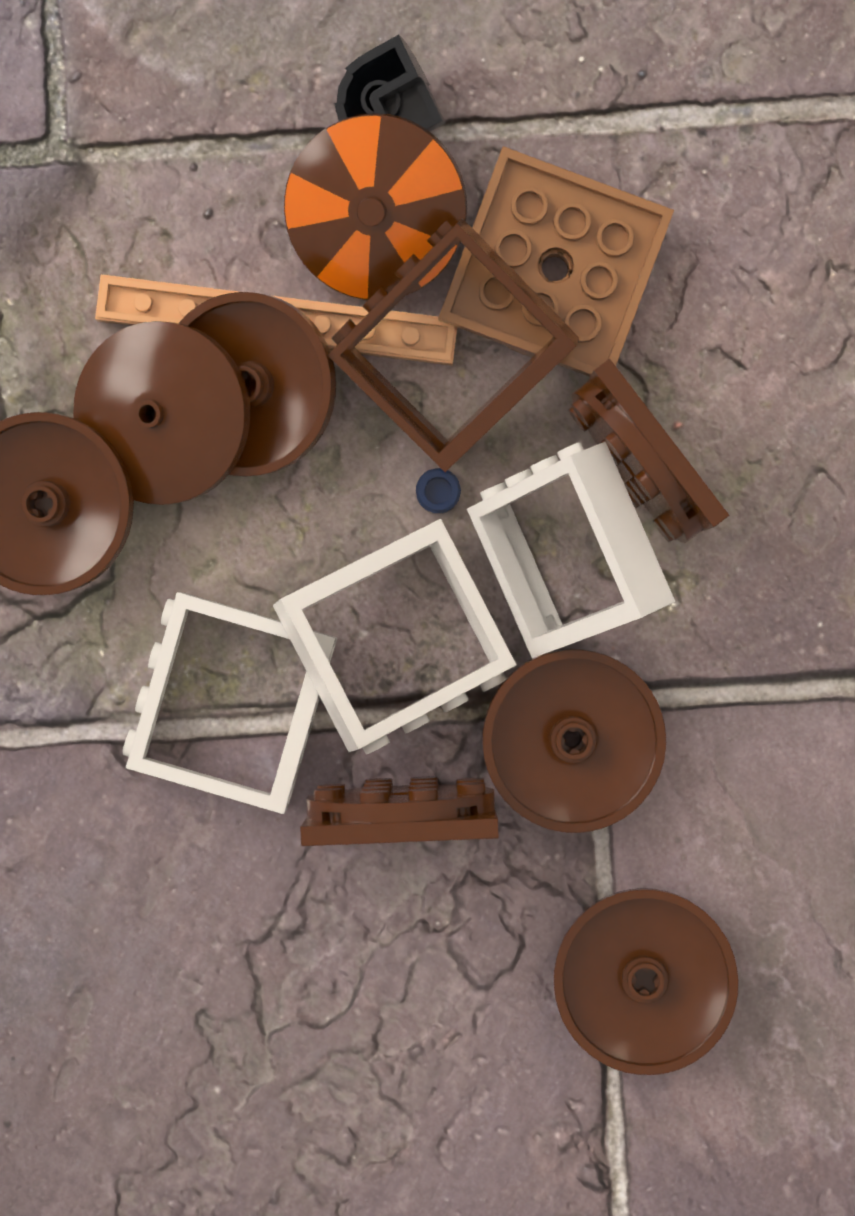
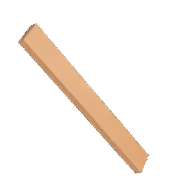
M101 274L95 319L98 322L130 326L152 321L179 323L191 310L201 303L219 295L238 291ZM274 296L292 304L310 318L323 335L330 351L337 346L331 338L349 319L357 325L368 314L363 307ZM390 311L355 348L362 355L453 366L457 327L439 321V316Z

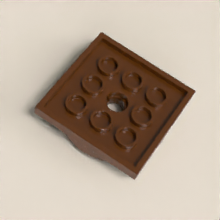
M610 358L593 371L584 385L571 394L573 403L571 404L572 407L568 409L570 415L584 432L589 431L597 445L606 441L634 507L645 506L655 518L652 520L655 527L668 542L679 540L682 543H687L698 533L714 528L730 516Z
M436 776L410 778V785L393 786L392 778L366 779L363 788L346 790L345 784L317 785L314 795L306 798L307 817L300 826L301 846L499 838L498 817L495 810L494 789L485 787L483 778L457 779L456 785H438V777Z

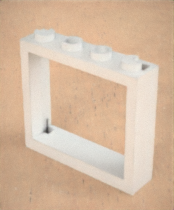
M606 441L585 450L579 442L557 452L560 461L554 455L530 466L531 470L527 469L505 479V482L480 492L483 501L467 508L532 658L640 619L675 602ZM569 475L624 601L563 625L510 504Z
M441 519L281 598L273 605L348 752L363 748L367 755L390 743L387 734L402 727L406 734L430 721L426 713L439 706L442 707L444 713L460 706L469 700L465 692L478 685L485 692L506 680L504 671L517 665ZM430 547L490 663L378 723L363 729L303 610Z
M177 592L175 600H167L162 613L161 625L167 626L162 644L155 642L150 654L148 668L154 670L150 686H142L136 702L135 711L141 713L137 730L130 729L124 743L123 755L129 757L126 768L284 814L288 810L320 700V696L307 671L271 793L146 757L189 610L290 639L281 621ZM313 631L330 663L337 637Z

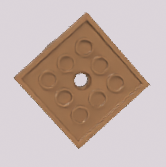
M503 146L472 228L579 337L577 346L557 365L590 377L593 371L609 358L615 366L617 365L674 210ZM465 247L438 320L503 344L522 355L533 357L554 336ZM557 257L566 263L568 271L563 279L549 281L542 272V264L548 258Z

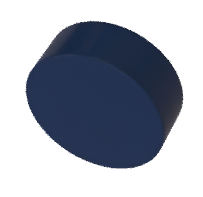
M441 468L428 470L417 482V500L422 508L430 513L443 514L449 512L457 505L460 499V483L457 477L448 470L446 472Z

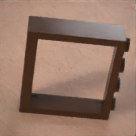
M463 218L454 227L445 221L427 240L433 248L421 260L413 254L394 273L400 279L399 283L389 293L381 287L362 306L368 314L357 325L349 319L331 338L337 346L328 354V357L444 472L454 465L577 346L579 337ZM460 241L554 337L450 438L446 439L355 346Z

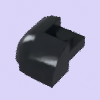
M399 34L359 56L345 68L347 71L338 86L337 102L334 103L339 121L361 114H390L413 121L429 132L446 123L428 87L430 84L421 66Z

